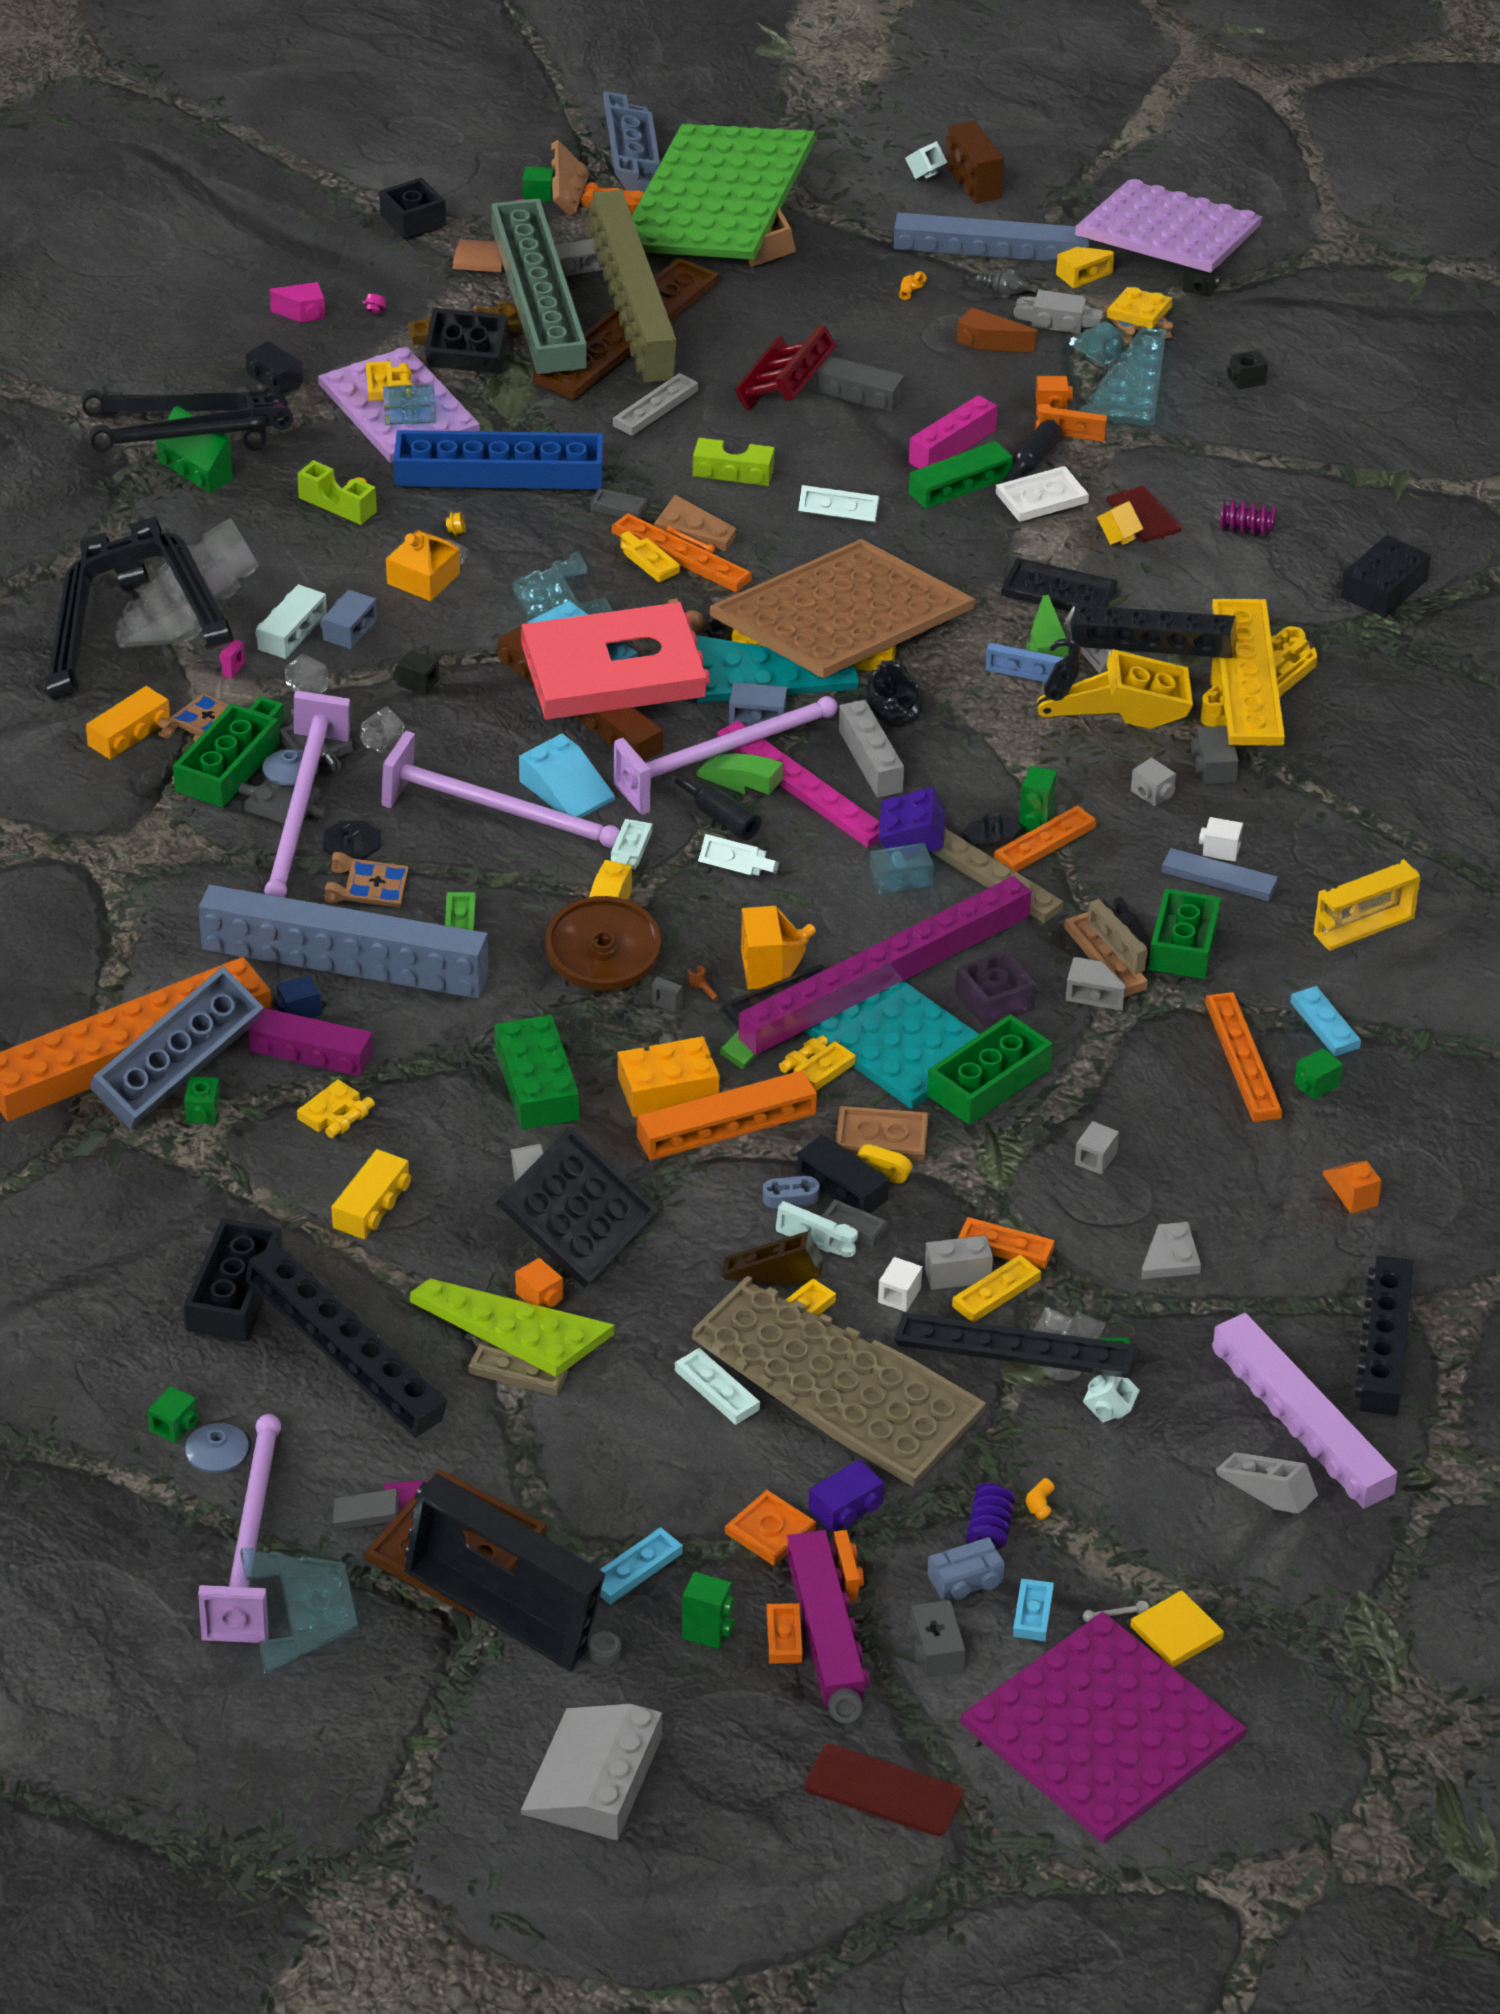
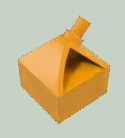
M417 530L413 534H407L405 541L386 558L387 584L432 601L460 574V549L452 543L422 530Z
M777 906L742 908L741 954L747 990L760 989L790 977L806 951V944L809 942V938L816 932L815 927L812 924H807L803 929H796Z

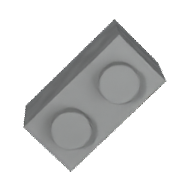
M986 1235L926 1242L925 1271L931 1290L973 1285L992 1273L993 1256Z

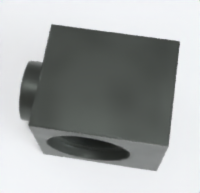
M1259 350L1231 355L1230 366L1227 367V375L1238 390L1266 385L1268 363Z

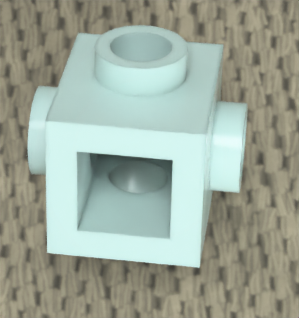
M1098 1375L1088 1384V1391L1083 1402L1104 1423L1114 1418L1120 1419L1129 1413L1140 1390L1129 1378Z

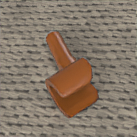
M697 966L698 974L688 970L690 986L692 988H701L713 1001H717L719 996L706 982L705 968Z

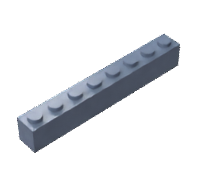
M898 212L894 228V249L1057 262V254L1072 248H1089L1090 239L1075 235L1076 226Z

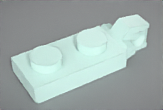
M625 819L612 848L611 861L631 865L632 869H636L653 832V824Z
M705 834L698 860L701 863L751 876H760L762 870L777 874L779 862L765 858L766 851L760 850L758 847Z

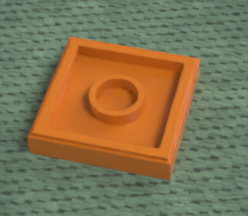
M765 1490L725 1525V1534L775 1566L787 1555V1535L813 1532L816 1529V1521L769 1490Z

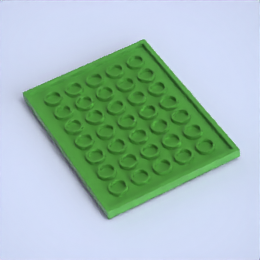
M681 124L632 215L644 252L755 260L764 242L765 234L769 233L777 217L779 207L781 209L817 139L815 131Z

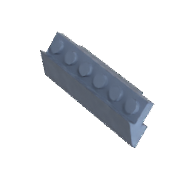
M604 91L603 99L615 175L626 190L645 192L660 165L652 112H649L645 106L628 104L627 95Z

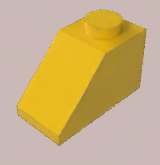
M1075 247L1057 254L1056 275L1073 289L1113 273L1114 252L1085 247Z

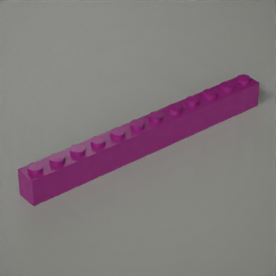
M1012 876L740 1012L738 1039L757 1055L1028 918L1030 916L1032 891L1015 876Z

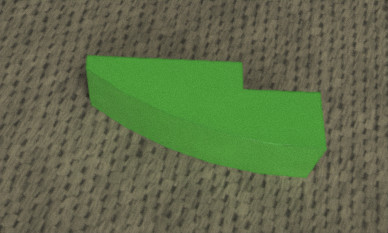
M721 754L710 757L697 771V776L742 794H746L751 788L770 795L783 780V763L751 754Z

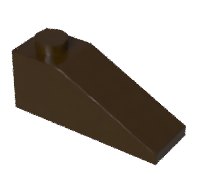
M809 1231L725 1257L722 1277L724 1280L742 1281L746 1276L752 1278V1282L793 1286L803 1282L807 1283L812 1278L817 1279L821 1277L824 1259Z

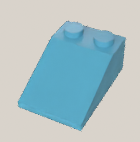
M562 733L519 756V781L556 811L582 818L615 800V795L581 748Z

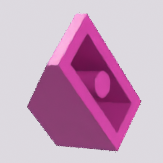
M318 282L269 289L272 313L298 322L325 319L324 297Z

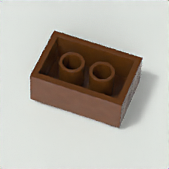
M975 121L948 126V136L945 138L947 156L945 157L947 161L945 164L946 169L952 173L956 182L962 186L965 194L975 204L1001 199L1004 157Z

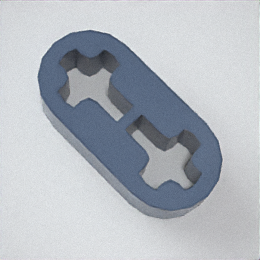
M811 1176L770 1179L763 1185L762 1200L766 1206L771 1208H778L783 1201L797 1207L813 1205L819 1199L820 1184L818 1180Z

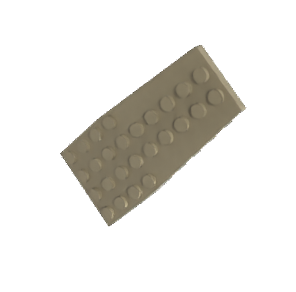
M746 1276L693 1328L692 1339L834 1440L912 1487L927 1474L986 1410V1402L912 1358L876 1340L869 1343L861 1339L860 1332L849 1326L846 1330H843L833 1325V1318L823 1313L819 1317L805 1310V1304L797 1300L792 1304L778 1297L779 1291L771 1287L764 1290L752 1284V1278Z

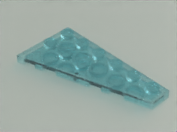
M1140 328L1129 343L1127 351L1122 352L1118 363L1110 368L1098 384L1097 391L1089 396L1088 403L1082 406L1079 411L1107 415L1108 422L1154 426L1166 330Z

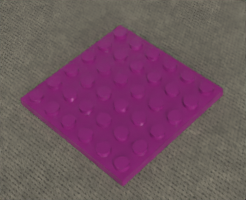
M1103 1611L961 1714L960 1724L1103 1844L1246 1735V1727Z

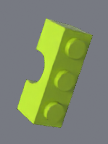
M698 438L693 453V477L769 486L774 470L775 447L749 444L747 451L744 453L729 454L724 451L723 440Z
M314 460L297 473L299 498L360 525L377 512L376 487L354 478L341 488L335 480L334 469Z

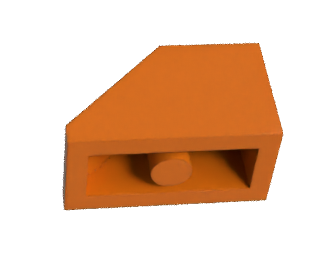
M1368 1161L1349 1162L1323 1170V1176L1351 1214L1378 1206L1382 1180Z

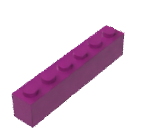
M826 1530L787 1535L786 1557L797 1600L800 1603V1612L824 1707H828L831 1694L840 1688L855 1690L859 1694L861 1701L864 1702V1690L870 1687L867 1668H861L860 1662H863L862 1647L860 1642L855 1643L854 1641L856 1625L854 1617H848L847 1614L850 1611L848 1594L841 1591V1587H843L842 1570L840 1567L835 1568L834 1562L837 1561L834 1542L829 1543Z

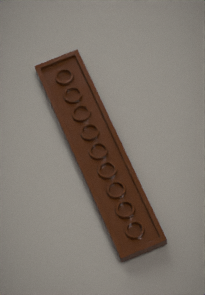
M677 258L657 274L654 279L669 320H673L719 282V274L681 258ZM612 310L583 334L586 341V369L559 371L549 374H537L535 372L533 374V383L574 400L630 355V342H626L624 326H620L619 311Z

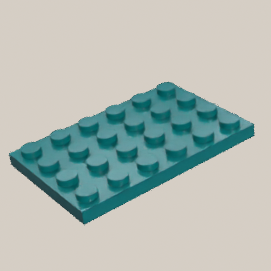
M901 981L804 1031L815 1039L820 1035H824L828 1039V1045L836 1041L854 1053L856 1060L855 1065L852 1067L910 1109H913L929 1098L927 1096L928 1069L980 1035L905 981Z

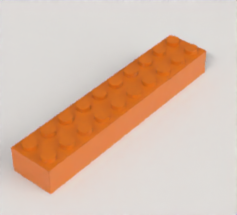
M240 957L0 1052V1112L9 1122L89 1090L93 1076L222 966L267 1009H272L271 990L246 959Z

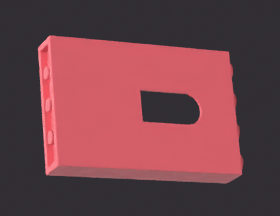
M681 602L522 624L521 645L545 720L705 697L706 685L710 684L709 672L707 669H703L702 652L696 649V634L694 631H690L688 612L684 613ZM651 638L657 640L662 646L660 652L655 655L611 661L606 644Z

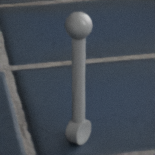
M1138 1601L1136 1606L1105 1610L1103 1612L1108 1616L1134 1612L1141 1614L1149 1609V1604L1146 1601ZM1086 1610L1082 1615L1083 1620L1088 1622L1102 1611L1093 1612L1092 1610Z

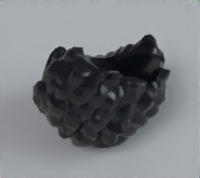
M899 659L895 661L883 660L881 665H878L876 670L873 669L869 676L867 702L870 705V709L875 712L880 720L889 725L900 726L917 720L922 712L920 702L922 694L920 693L919 684L912 680V677L907 673L905 665Z

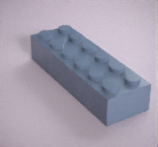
M222 966L93 1076L90 1089L132 1130L189 1080V1076L193 1077L254 1025L260 1019L264 1007Z

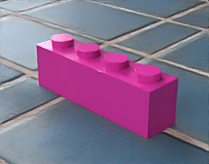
M978 395L910 438L909 463L921 469L956 456L996 431L998 405Z

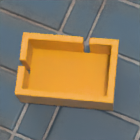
M704 1036L649 1046V1051H645L644 1047L618 1052V1080L633 1117L719 1093V1073L711 1058Z

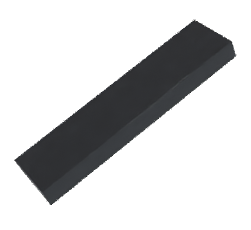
M820 964L723 1003V1012L739 1028L740 1012L826 970V968Z

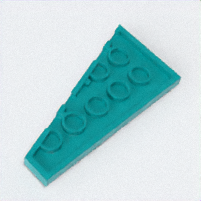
M696 635V649L701 650L703 669L708 670L710 684L706 685L705 697L697 698V703L730 700L733 682L787 687V695L858 689L859 681L855 664L822 678L804 667L798 666L786 657L777 654V652L768 647Z

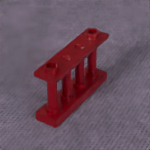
M826 325L818 326L805 342L787 346L782 335L777 336L735 388L738 399L745 410H750L762 394L780 391L785 401L793 400L836 347Z

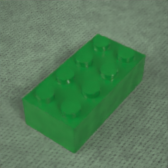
M230 703L173 765L175 792L224 808L238 792L240 784L242 782L246 783L264 763L265 759L280 745L279 720Z
M1009 1014L928 1069L927 1096L966 1124L971 1125L1049 1071L1052 1063L1053 1043Z
M546 1015L494 1024L495 1051L521 1130L579 1120V1093L553 1016Z

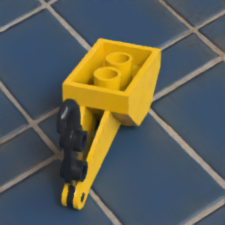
M1070 638L1059 639L1050 646L1051 651L1060 646H1068L1071 651L1068 656L1055 664L1044 684L1045 695L1037 699L1038 714L1042 717L1120 713L1125 723L1153 729L1186 717L1193 706L1188 667L1114 649L1106 660L1108 671L1073 684L1079 674L1081 648L1075 640Z

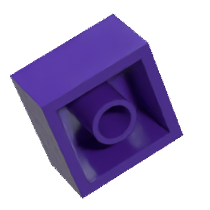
M934 787L917 790L898 797H891L881 802L879 840L891 862L944 848L946 810Z

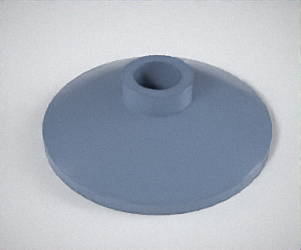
M284 749L271 754L265 759L262 766L264 776L269 781L279 785H295L304 750Z
M212 1423L198 1428L188 1437L185 1444V1453L188 1461L195 1468L208 1473H223L235 1469L245 1461L249 1453V1441L246 1434L234 1425Z

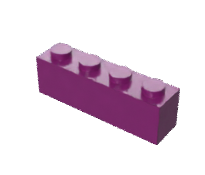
M264 1008L260 1019L249 1028L250 1052L361 1077L373 1054L372 1032Z

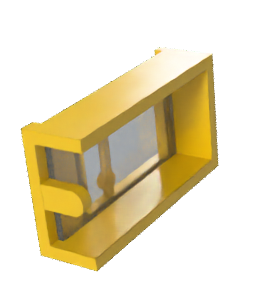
M1401 860L1400 864L1345 883L1336 889L1332 888L1328 892L1325 889L1319 891L1313 934L1331 951L1414 919L1421 881L1418 871L1412 868L1405 860Z

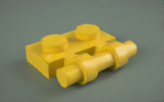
M391 361L365 363L368 401L394 399V393H399L405 401L411 399L414 389L411 382L412 371L407 363H401L399 367H391Z
M820 1035L816 1039L811 1038L806 1041L804 1047L800 1050L787 1054L785 1060L779 1063V1068L783 1073H787L791 1069L794 1072L803 1070L813 1088L817 1091L855 1065L856 1055L836 1041L828 1045V1039L824 1035Z
M337 1079L297 1110V1119L317 1132L326 1128L325 1133L327 1136L333 1138L338 1133L343 1134L349 1130L350 1124L355 1120H362L369 1114V1110L375 1106V1103L371 1097H366L360 1101V1093Z

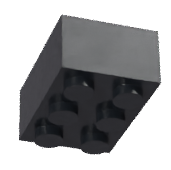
M432 308L424 349L427 366L502 374L510 332L507 315Z
M1385 535L1343 573L1341 598L1386 618L1428 580L1431 555L1394 537Z

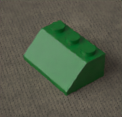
M176 406L167 420L192 417L194 415ZM223 433L156 440L158 461L205 491L211 493L233 480L230 438Z

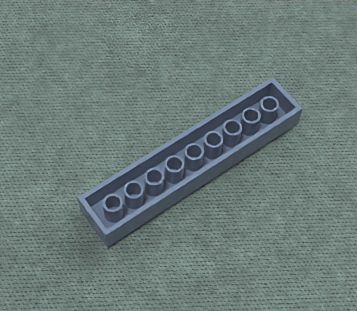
M215 885L208 886L198 907L202 950L478 999L489 976L487 933Z

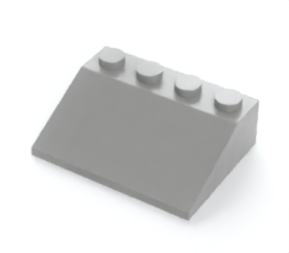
M633 1704L566 1708L522 1806L521 1815L618 1841L662 1739V1712Z

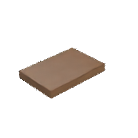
M840 1106L835 1142L855 1156L863 1145L870 1144L902 1154L910 1161L924 1162L929 1113Z

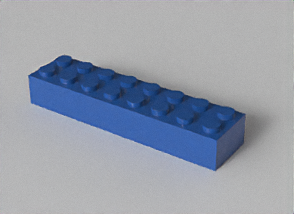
M397 430L394 453L395 486L432 488L481 487L485 489H602L603 433Z

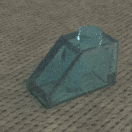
M1104 321L1070 338L1069 344L1103 366L1121 357L1123 332L1107 321Z

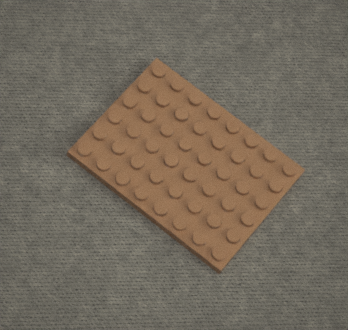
M860 539L711 605L710 616L777 652V654L795 662L798 666L813 672L816 676L825 678L947 620L962 615L974 608L975 598Z

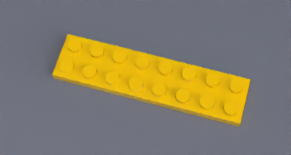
M1212 599V614L1229 615L1236 618L1238 640L1233 658L1218 657L1228 745H1284L1285 735L1266 599Z

